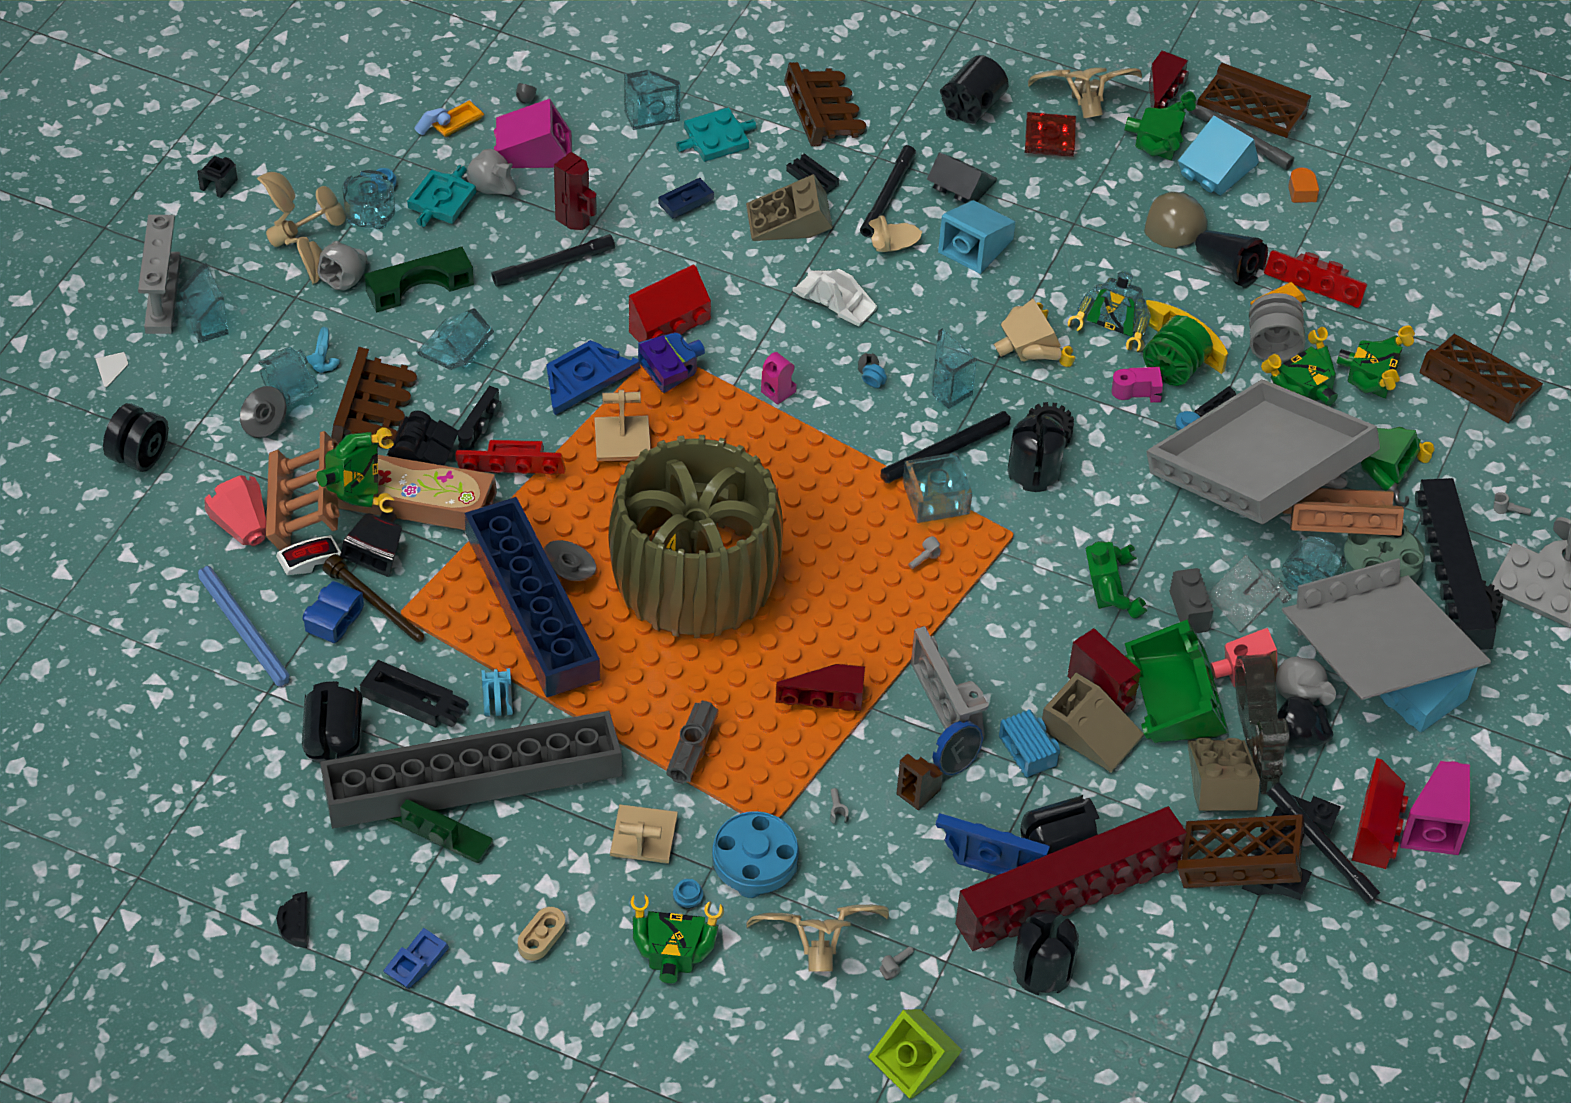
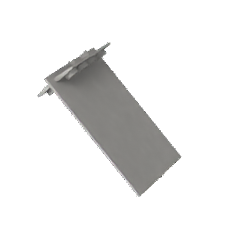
M1399 558L1299 585L1297 604L1282 608V612L1298 629V635H1303L1361 700L1491 663V660L1408 575L1400 578Z

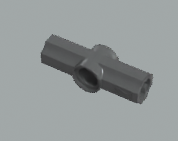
M702 700L699 703H695L686 725L680 730L679 742L666 771L667 776L672 778L674 782L681 784L690 782L699 760L705 755L706 743L719 712L710 702Z

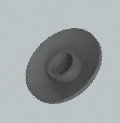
M263 386L248 395L240 411V423L247 434L252 437L263 438L271 435L280 427L287 409L286 399L282 392L272 386Z
M563 540L552 541L545 546L544 551L557 575L572 581H585L594 575L596 563L589 552L581 546Z

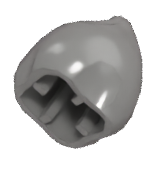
M483 150L469 164L467 179L469 183L476 186L477 191L484 194L512 195L516 191V185L510 173L513 164H508L506 159L496 150Z
M335 241L322 250L317 269L318 275L322 281L328 283L332 288L347 290L354 286L362 277L367 264V254L363 250Z
M1294 656L1284 660L1279 666L1276 674V688L1284 698L1288 699L1289 697L1297 696L1309 699L1312 703L1319 700L1326 706L1335 700L1336 691L1333 685L1328 682L1325 668L1318 661Z

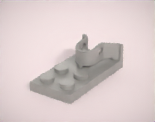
M925 626L914 629L911 665L944 729H947L955 722L961 721L964 723L968 720L981 729L984 740L982 712L988 709L989 704L986 702L982 690L973 681L956 685L949 673V665L946 658H941L938 652V644L935 637L929 635ZM971 693L977 694L978 697L973 698Z

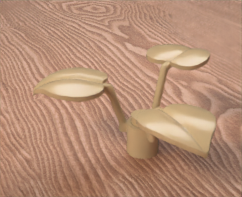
M1089 68L1084 71L1070 72V70L1045 71L1030 77L1028 86L1048 76L1065 77L1077 98L1078 106L1081 105L1083 118L1103 115L1101 101H1104L1103 90L1106 81L1120 75H1134L1142 78V73L1140 69L1127 68L1099 76L1098 96L1096 91L1091 92L1089 79L1096 73L1106 72V68ZM1073 77L1084 79L1086 93L1082 94V98L1072 80Z
M277 172L262 174L257 179L264 185L279 210L284 212L274 222L275 225L267 229V238L274 247L297 243L299 254L311 282L315 284L320 279L317 269L322 250L316 242H309L307 237L295 238L298 233L297 228L324 213L331 225L339 226L345 222V210L338 202L334 192L326 186H321L316 190V199L322 209L297 223L291 220L287 221L285 219L295 208V204L292 202L295 199V192L286 177Z
M850 905L837 908V912H840L838 920L827 919L824 921L816 919L801 921L800 915L788 913H763L751 917L747 921L746 927L748 928L754 923L765 919L783 920L795 924L804 946V954H808V970L833 971V954H836V945L841 928L843 926H851V922L844 921V918L859 911L879 914L888 919L889 910L881 905ZM803 926L819 929V941H811V947L809 946ZM834 931V935L830 945L829 940L824 941L825 932L827 934H830Z

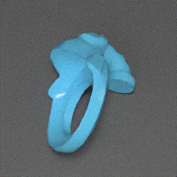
M324 326L320 329L315 353L306 357L308 363L313 366V369L320 373L332 371L340 364V360L337 358H330L328 364L324 362L329 343V329Z

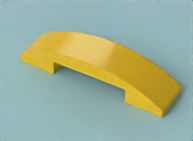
M1146 300L1143 303L1141 317L1147 318L1145 324L1157 332L1160 331L1171 317L1177 315L1190 317L1200 323L1209 333L1213 343L1212 353L1204 363L1221 374L1225 371L1228 352L1219 337L1207 325L1191 314L1174 306Z

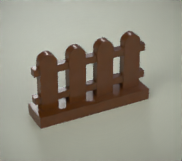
M789 62L784 82L811 146H820L823 136H828V139H834L838 135H851L852 138H858L859 135L864 134L867 126L866 123L860 119H853L858 116V105L846 103L851 100L852 90L847 87H839L845 81V74L843 72L832 71V68H826L825 71L809 72L808 69L801 70L798 62Z
M358 347L333 423L331 438L340 443L343 440L344 434L372 432V435H374L379 429L388 428L392 436H386L382 440L391 439L393 441L397 431L389 427L390 425L400 426L402 419L405 417L404 412L397 409L396 405L401 407L407 406L411 399L410 392L401 388L402 386L413 387L416 384V373L408 370L407 365L401 364L400 368L381 363L382 359L376 357L374 361L369 360V349ZM363 376L369 377L368 380L362 379ZM375 380L393 383L395 387L375 382ZM369 399L389 403V406L370 402ZM350 415H354L356 418H350ZM363 418L383 423V425L380 426L377 424L363 421Z

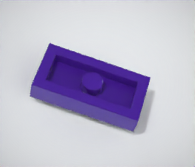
M663 335L639 344L640 353L663 386L688 377L687 368Z

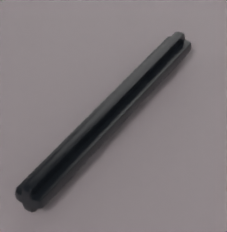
M1001 411L882 468L880 477L885 483L901 478L1010 425L1011 417L1006 411Z

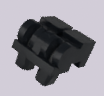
M412 411L409 417L405 416L402 419L393 439L394 445L389 448L387 455L389 457L445 466L451 452L450 450L457 438L458 430L441 420L436 422L423 411Z

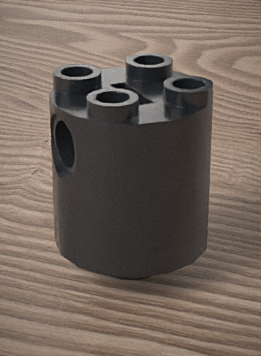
M977 55L971 58L940 89L942 101L946 108V115L952 120L958 118L965 123L975 124L1007 92L1009 87L1008 78L1002 67L993 59L984 55Z

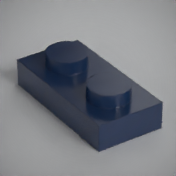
M697 178L659 196L658 204L674 219L714 200V191L701 178Z

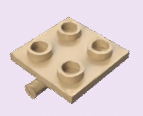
M618 390V393H602L603 404L619 403V417H595L597 461L636 460L639 458L641 451L644 449L651 450L648 416H624L625 403H641L640 391L624 392V390Z
M619 804L610 856L669 864L678 812Z

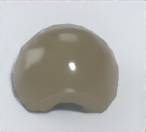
M1168 192L1159 195L1153 201L1147 216L1144 232L1153 242L1163 247L1177 249L1178 246L1189 245L1195 242L1198 235L1206 231V214L1203 207L1192 196L1184 192Z

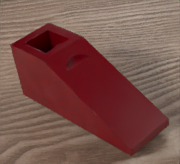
M1161 50L1151 65L1149 78L1151 108L1168 107L1169 100L1176 97L1179 86L1181 84L1184 85L1189 76V71L1186 70L1188 60Z
M834 664L778 681L776 684L775 703L861 711L865 666Z

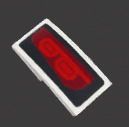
M330 535L291 545L277 552L276 557L286 575L312 573L315 565L324 564L333 554L340 556L341 551Z

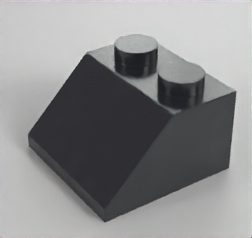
M939 152L927 180L934 183L932 188L945 194L947 190L954 192L953 198L963 203H968L969 200L978 202L993 186L997 178L957 158Z

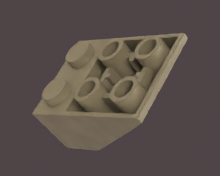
M814 174L746 203L753 241L811 238L833 228L827 193Z
M1078 673L1074 674L1043 709L1042 720L1046 726V733L1111 773L1144 737V733L1099 686Z
M1198 738L1197 740H1188L1194 797L1199 811L1257 810L1260 778L1245 740L1238 738H1227L1225 740Z

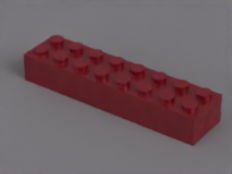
M1167 806L960 890L955 924L972 952L980 948H989L999 940L1018 936L1022 923L1026 922V919L1036 912L1055 911L1066 916L1075 909L1084 905H1093L1108 895L1120 894L1126 888L1138 883L1144 884L1159 874L1173 872L1178 867V860H1181L1187 832L1170 807Z

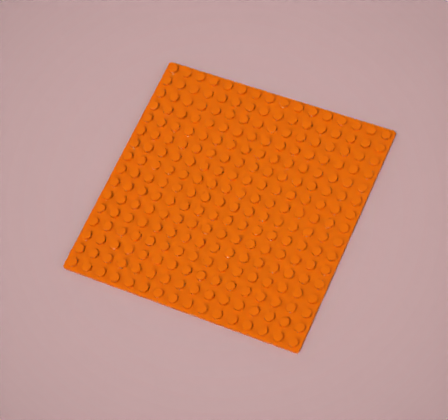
M640 365V369L634 371L614 393H618V390H624V392L640 391L641 403H625L624 416H648L650 449L656 447L657 443L662 440L665 443L676 441L678 436H684L685 439H699V435H705V439L716 441L723 438L726 439L727 444L735 447L738 445L743 446L746 453L752 457L756 455L760 459L762 466L765 469H769L782 509L783 549L779 571L769 598L764 607L759 608L756 616L752 620L747 619L742 622L740 628L736 630L730 628L722 631L719 636L711 633L702 634L700 638H694V635L680 634L677 637L673 636L671 631L662 628L659 631L653 629L651 623L645 619L643 621L639 620L636 617L635 611L626 606L612 571L608 532L615 490L621 475H624L626 467L631 460L597 461L595 417H619V403L602 404L555 452L561 453L566 467L564 474L535 473L511 497H517L543 549L548 543L556 540L572 542L589 552L596 563L595 573L588 580L572 581L559 575L557 577L600 659L599 681L546 697L469 541L401 610V615L414 626L492 671L498 669V672L507 671L506 668H510L511 682L572 717L610 711L619 744L666 771L679 742L680 730L686 725L694 704L702 700L712 703L719 711L718 717L706 743L705 755L699 760L691 781L687 783L740 814L758 811L775 815L781 819L911 663L914 629L925 626L929 635L933 636L1013 540V532L907 476L898 478L890 483H885L881 479L880 474L881 469L886 467V465L697 367L695 375L663 393L642 365ZM717 523V529L723 546L726 549L736 546L737 541L741 539L744 541L747 539L743 535L738 536L735 534V530L727 526L725 528L718 527ZM661 527L652 531V535L649 536L650 541L653 540ZM934 536L940 543V555L933 559L929 557L914 569H911L908 564L925 551L922 546L923 542L927 538ZM834 664L865 666L861 711L775 703L776 684L778 681Z

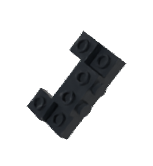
M1292 795L1298 805L1324 833L1330 834L1341 806L1313 796L1311 802ZM1278 806L1275 807L1272 816L1287 815ZM1296 825L1285 826L1280 832L1287 836L1295 830ZM1261 827L1260 832L1264 833L1267 829ZM1273 835L1263 844L1271 848L1281 840ZM1286 846L1277 855L1293 854V850ZM1257 847L1250 854L1261 856L1265 852ZM1301 868V882L1242 885V889L1256 895L1278 894L1301 901L1312 872Z

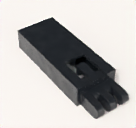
M377 660L360 684L362 697L435 728L440 722L454 727L458 722L457 719L463 714L462 710H466L469 706L468 701L453 695L452 690L380 660ZM431 701L436 702L437 704L434 706L431 704Z

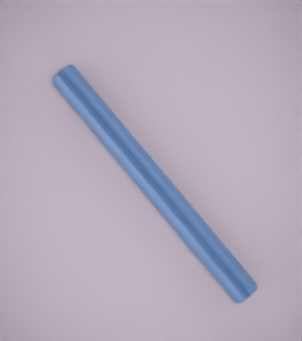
M210 566L199 569L198 577L274 683L279 687L288 684L290 681L289 673Z

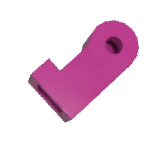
M778 352L772 353L765 360L761 380V392L777 405L794 394L797 386L792 381L794 364Z
M1160 367L1119 369L1113 374L1111 393L1115 398L1128 400L1132 397H1150V402H1161L1163 384Z

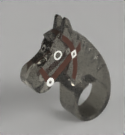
M1268 654L1237 656L1235 662V689L1238 712L1244 737L1260 778L1261 794H1266L1268 782L1271 781L1273 787L1280 782V777L1283 775V756L1289 743L1288 724L1286 718L1278 719L1275 676L1270 656Z

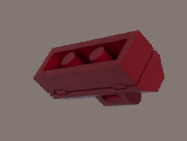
M570 152L554 164L555 220L569 229L584 230L590 225V216L592 217L597 214V194L589 189L587 161Z

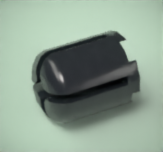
M1036 415L1025 417L1013 429L1007 472L1009 479L1011 480L1012 477L1015 482L1023 486L1025 491H1046L1048 486L1060 479L1066 441L1065 432L1061 424L1049 416L1042 415L1038 446L1037 434H1035ZM1035 466L1038 467V472H1034Z
M337 681L322 682L313 685V691L308 693L307 696L305 694L302 748L306 756L313 762L320 763L321 761L358 754L361 746L363 697L356 687L352 691L347 688L338 687L339 682Z
M1083 795L1028 811L1024 814L1021 821V838L1050 846L1047 854L1049 855L1098 835L1095 820L1100 818L1091 799H1083Z
M1041 911L1032 914L1026 919V922L1022 923L1018 931L1013 970L1017 976V983L1024 990L1035 995H1039V992L1050 993L1057 991V993H1060L1068 987L1073 977L1079 945V934L1075 925L1068 918L1061 923L1063 915L1055 911Z

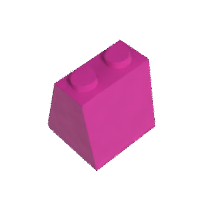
M551 99L496 117V128L494 129L496 146H494V150L500 153L508 164L512 163V168H554L555 163L572 152L571 130Z
M1455 761L1439 762L1410 809L1400 841V848L1459 855L1470 823V764H1462Z

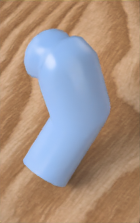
M443 108L430 110L423 114L414 128L419 134L425 135L432 123L439 122L440 125H447L451 120V116Z

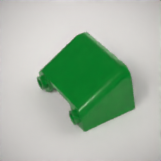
M1188 619L1124 643L1127 651L1125 657L1141 670L1139 683L1148 714L1144 716L1145 722L1141 723L1147 740L1152 739L1154 743L1211 738L1229 733L1206 650Z

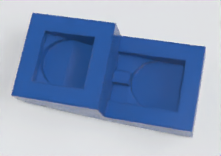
M423 928L407 949L402 947L383 972L408 989L439 961L449 949V946L446 942Z

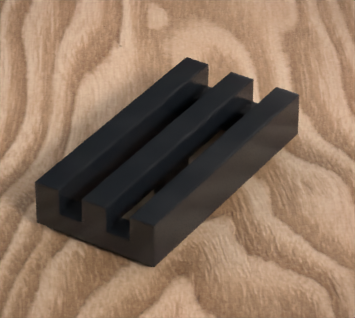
M805 153L801 155L800 160L796 158L793 164L788 163L786 165V171L798 180L814 174L819 183L824 186L823 188L826 193L839 185L838 177Z

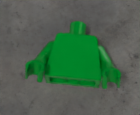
M1188 91L1181 96L1182 103L1177 102L1169 107L1160 109L1146 108L1142 120L1128 116L1124 131L1137 134L1135 146L1138 149L1144 150L1150 156H1160L1172 161L1175 151L1180 147L1179 143L1184 141L1181 135L1186 114L1184 109L1193 111L1196 108L1195 101L1197 98L1192 91Z
M1098 541L1091 546H1087L1085 548L1098 609L1115 606L1121 610L1127 609L1132 618H1138L1146 613L1147 609L1143 607L1146 605V602L1141 597L1130 602V599L1124 596L1118 561L1121 565H1126L1137 559V557L1132 556L1130 553L1135 550L1134 546L1129 544L1119 549L1118 546L1113 545V542Z

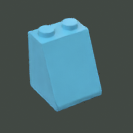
M1213 116L1180 157L1178 163L1181 174L1190 181L1194 179L1206 191L1210 193L1214 191L1221 196L1259 163L1253 138Z
M972 200L942 215L938 253L981 274L1013 240L1016 221Z
M1478 667L1381 694L1380 698L1388 707L1393 708L1409 725L1415 727L1421 733L1468 699Z

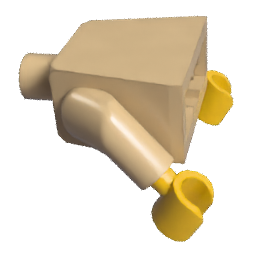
M1034 299L1024 306L1012 308L1006 319L1001 323L1006 337L994 343L1000 357L1014 350L1023 362L1035 359L1059 360L1061 365L1070 367L1076 358L1074 355L1071 356L1073 349L1070 346L1063 347L1061 351L1058 338L1047 321L1049 311L1047 309L1043 310V304L1040 302L1036 303Z

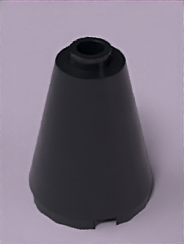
M1206 230L1199 234L1195 241L1197 253L1239 286L1247 287L1253 284L1258 279L1255 276L1259 269L1263 270L1266 265L1268 247L1260 238Z

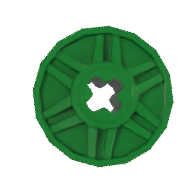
M1177 315L1171 317L1152 340L1147 343L1143 349V359L1146 367H1160L1163 382L1179 386L1185 384L1212 353L1213 343L1209 333L1200 323L1190 317Z

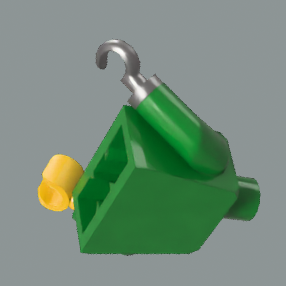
M1403 427L1391 429L1377 428L1380 449L1361 461L1362 470L1384 491H1393V499L1397 505L1405 506L1409 502V497H1405V502L1399 500L1398 495L1400 491L1396 488L1398 486L1396 483L1399 484L1416 456L1422 463H1428L1435 450L1434 445L1431 442H1424L1422 444L1420 442L1421 439L1417 437L1416 430H1409Z

